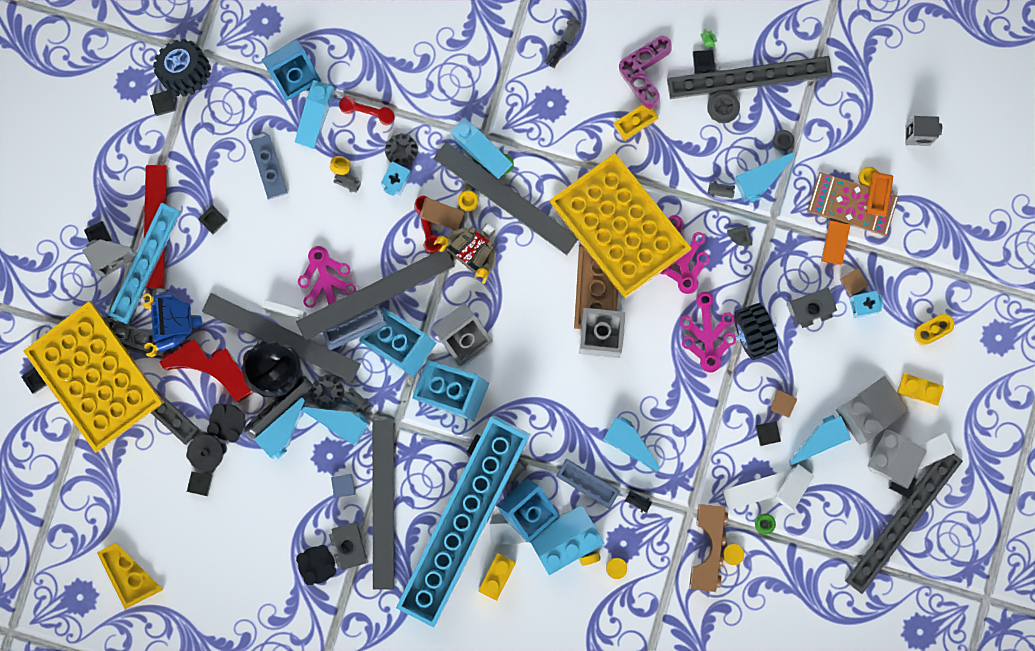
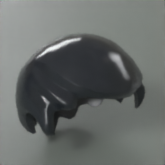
M260 339L252 349L246 351L243 355L241 370L247 386L253 392L263 397L278 398L288 393L295 386L301 374V363L298 354L290 345L279 344L276 340L266 342Z

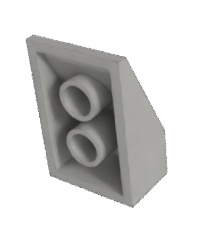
M883 376L835 411L842 417L845 425L860 445L883 431L909 409L886 376Z

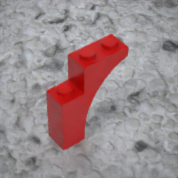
M188 339L181 343V348L175 352L171 350L162 356L163 360L159 362L166 371L181 368L194 369L213 376L228 390L237 403L255 393L247 386L241 368L226 348L214 351L209 359L197 340L193 339L191 341V339Z

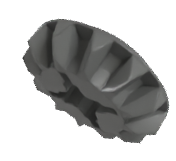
M728 91L714 93L707 103V113H709L712 120L717 121L719 124H728L735 120L740 111L738 98ZM721 101L725 106H730L726 109V115L722 110H716L720 107Z
M402 133L393 135L386 142L385 155L390 162L393 161L401 166H407L416 159L418 147L416 141L410 135ZM397 143L402 147L407 146L405 149L406 157L400 152L395 153L398 150Z
M324 375L314 381L310 395L317 406L330 409L342 401L344 388L336 377ZM322 384L327 388H332L330 393L333 399L326 395L321 396L324 392Z

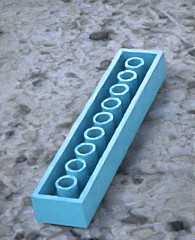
M495 415L490 417L396 609L433 628L435 627L531 436L530 433Z

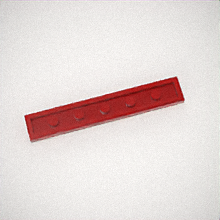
M146 165L144 238L161 202L167 205V165ZM166 246L145 289H165Z

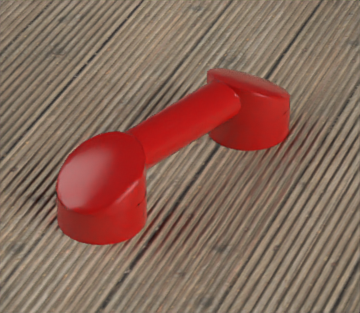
M350 96L343 97L339 102V108L344 114H351L355 110L379 118L380 123L385 126L391 125L395 120L394 112L389 107L377 109L356 103Z
M419 196L415 200L414 209L416 213H421L424 200L428 198L427 196ZM421 218L426 238L423 247L427 252L435 253L440 249L441 244L437 243L434 245L438 237L433 235L430 221Z

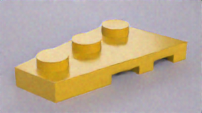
M117 543L96 552L124 610L163 591Z

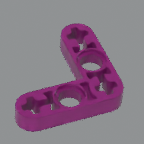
M666 36L655 38L623 58L619 63L621 76L643 106L648 109L656 108L659 105L660 94L644 73V70L671 53L672 43ZM659 44L666 45V49L659 48ZM648 53L651 55V58L648 61H642L640 56ZM626 65L632 67V72L634 73L632 76L630 71L625 69ZM637 79H643L645 84L642 87H636L634 82ZM647 90L648 94L654 97V101L647 100V94L645 93Z

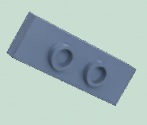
M270 135L250 140L267 199L270 200L288 194Z
M378 305L324 331L323 335L329 350H332L382 328L387 323L382 309Z
M567 458L556 474L557 478L608 509L611 508L620 493V490Z

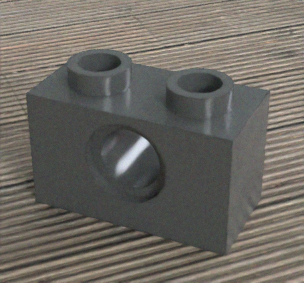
M914 116L905 125V145L930 146L942 135L943 126L942 123H939V117Z
M829 287L789 301L786 304L795 327L801 325L802 329L813 325V321L820 318L821 321L833 318L832 314L838 311ZM809 304L817 307V314L809 313Z
M358 522L331 529L332 533L329 534L331 545H336L338 554L334 556L337 567L341 566V569L345 570L368 563ZM347 540L353 543V550L349 553L344 552L342 549L343 543Z

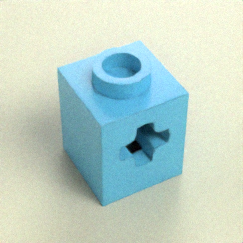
M392 161L381 181V186L384 188L383 191L391 196L395 194L401 196L412 175L411 171ZM396 177H398L399 183L395 182L393 185L391 178L395 179Z
M877 291L854 295L849 298L854 319L877 314L882 311L884 306L882 296L878 295ZM865 301H867L868 303L871 302L872 306L868 308V306H864L863 303Z

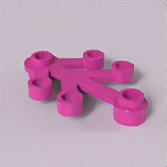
M677 215L670 216L668 218L670 222L673 220L678 221V225L675 228L681 234V230L684 227L683 219ZM701 232L693 234V241L690 245L691 251L674 262L680 266L681 274L670 269V266L667 267L665 272L660 273L678 282V288L684 294H692L698 289L699 282L697 277L703 267L710 262V256L705 252H701L697 255L696 265L691 272L689 270L688 264L700 245L704 244L706 240L705 235ZM697 235H702L701 242H696L695 238ZM702 255L707 256V260L705 262L700 261V257ZM686 280L691 281V286L688 288L684 286Z
M315 246L309 251L308 259L310 264L304 275L298 278V285L301 288H308L311 284L310 279L317 268L320 276L310 294L305 296L303 300L307 308L315 307L316 299L322 288H324L328 305L336 302L332 285L343 290L347 296L357 291L353 283H345L327 272L326 265L337 270L341 276H348L351 272L348 264H341L330 258L328 251L322 246ZM321 253L322 258L319 260L315 259V254ZM346 266L348 268V271L346 273H341V267ZM303 278L308 279L306 285H301L300 283ZM348 286L354 287L352 293L346 292ZM308 298H313L314 302L312 305H307L306 301Z
M702 292L697 296L696 304L701 308L703 331L693 323L690 316H683L680 319V326L688 329L705 344V352L695 345L694 339L690 336L685 337L681 344L684 349H689L700 359V365L704 371L713 373L721 366L720 357L729 346L734 345L736 342V336L728 333L723 337V343L714 351L713 342L728 325L734 322V315L730 312L724 313L721 321L712 330L710 306L713 304V297L708 292ZM706 296L709 302L704 304L701 301L702 297ZM729 315L731 322H725L724 316ZM683 319H688L690 321V325H683ZM731 336L733 343H728L726 337ZM686 339L691 340L692 345L690 347L684 344ZM709 358L714 360L713 366L707 364Z

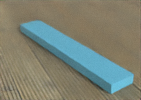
M161 202L110 309L109 317L127 325L129 324L181 214L180 210Z

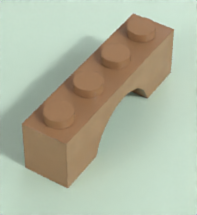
M698 504L696 526L700 527L708 535L710 552L704 562L691 567L689 589L716 592L717 588L721 586V575H718L719 567L723 566L724 554H721V545L725 546L726 533H723V526L728 523V512H725L726 507Z

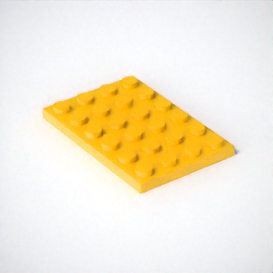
M616 153L609 156L549 200L551 206L624 299L691 251L689 244Z
M92 301L85 303L23 350L95 453L102 450L164 403Z

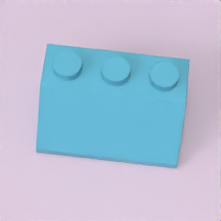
M582 505L551 522L530 541L548 575L555 573L605 544Z

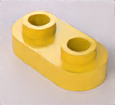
M940 314L918 326L914 331L916 342L920 345H929L951 333L955 325L954 320L950 315ZM940 322L945 323L944 329L939 327ZM923 331L927 333L926 339L921 337Z

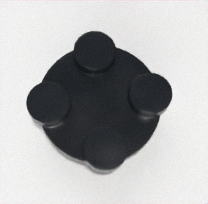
M218 403L213 406L207 432L209 435L234 443L239 440L240 435L245 429V413L235 405Z
M201 431L189 443L186 458L196 469L212 473L222 462L224 454L227 452V446L215 436L209 435L206 431Z
M326 545L310 547L303 553H299L296 557L299 572L307 585L323 583L336 575L335 559Z

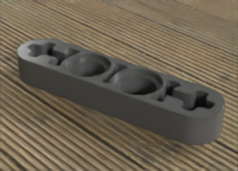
M103 317L108 325L112 327L111 329L114 333L119 327L126 329L125 337L118 338L121 343L149 353L153 351V347H150V349L144 348L145 344L153 341V339L151 340L153 333ZM138 334L146 336V341L143 345L135 343V337ZM170 349L157 352V356H163Z
M306 376L299 377L295 386L285 395L274 399L246 425L244 432L251 439L259 436L310 390L312 382Z

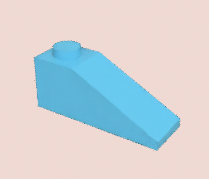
M313 80L305 102L295 143L315 149L335 95L333 86Z
M466 118L450 132L455 142L497 179L513 165Z
M794 152L737 175L734 181L743 201L750 200L752 203L761 199V195L764 194L795 157Z
M304 398L299 399L254 439L271 459H280L286 454V448L290 445L303 413L301 410L307 403Z
M303 407L301 410L354 446L358 444L370 426L365 423L367 418L358 412L356 415H353L350 412Z
M833 414L822 419L823 424L818 425L789 460L790 465L851 440L842 417L835 418Z
M622 416L620 419L616 417L603 441L658 472L660 466L635 428L631 426L632 422Z

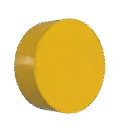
M336 156L331 159L329 168L335 174L345 175L350 171L351 162L345 157Z
M873 167L862 169L858 175L860 185L870 187L872 173L878 172V170Z
M467 190L459 195L458 205L463 211L472 212L478 207L479 199L475 192Z
M737 544L727 545L723 550L724 561L730 565H738L744 559V550Z
M599 551L584 555L579 558L582 566L600 561L601 557Z
M613 558L608 561L606 572L613 579H621L627 573V564L620 558Z

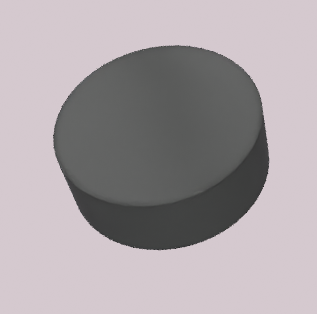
M780 130L773 137V145L778 151H787L794 144V137L787 130Z

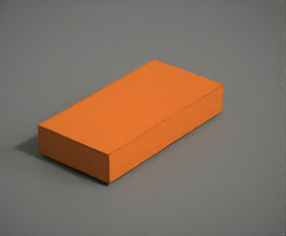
M878 172L872 173L865 213L883 217L887 216L893 175Z
M829 221L821 262L839 266L843 264L851 225Z

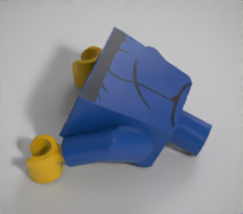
M149 293L143 294V299H149V301L141 304L146 309L151 308L153 342H157L156 345L152 343L145 344V349L153 347V351L146 354L148 357L156 356L158 350L162 352L185 341L186 337L192 332V328L201 327L202 317L200 315H191L190 304L184 303L183 300L172 293L156 294L154 297Z

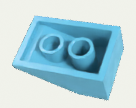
M382 307L387 325L362 336L359 342L408 375L414 377L437 343L421 330Z
M427 360L412 399L475 422L490 383L478 375Z

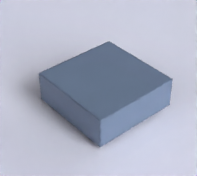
M352 474L331 477L334 498L355 495Z

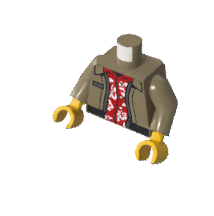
M487 223L480 231H477L472 226L469 229L464 227L452 231L445 236H439L434 242V245L437 243L442 245L439 250L440 252H443L447 247L448 253L475 273V280L478 276L482 277V284L486 283L488 275L495 267V246L489 239L496 230Z

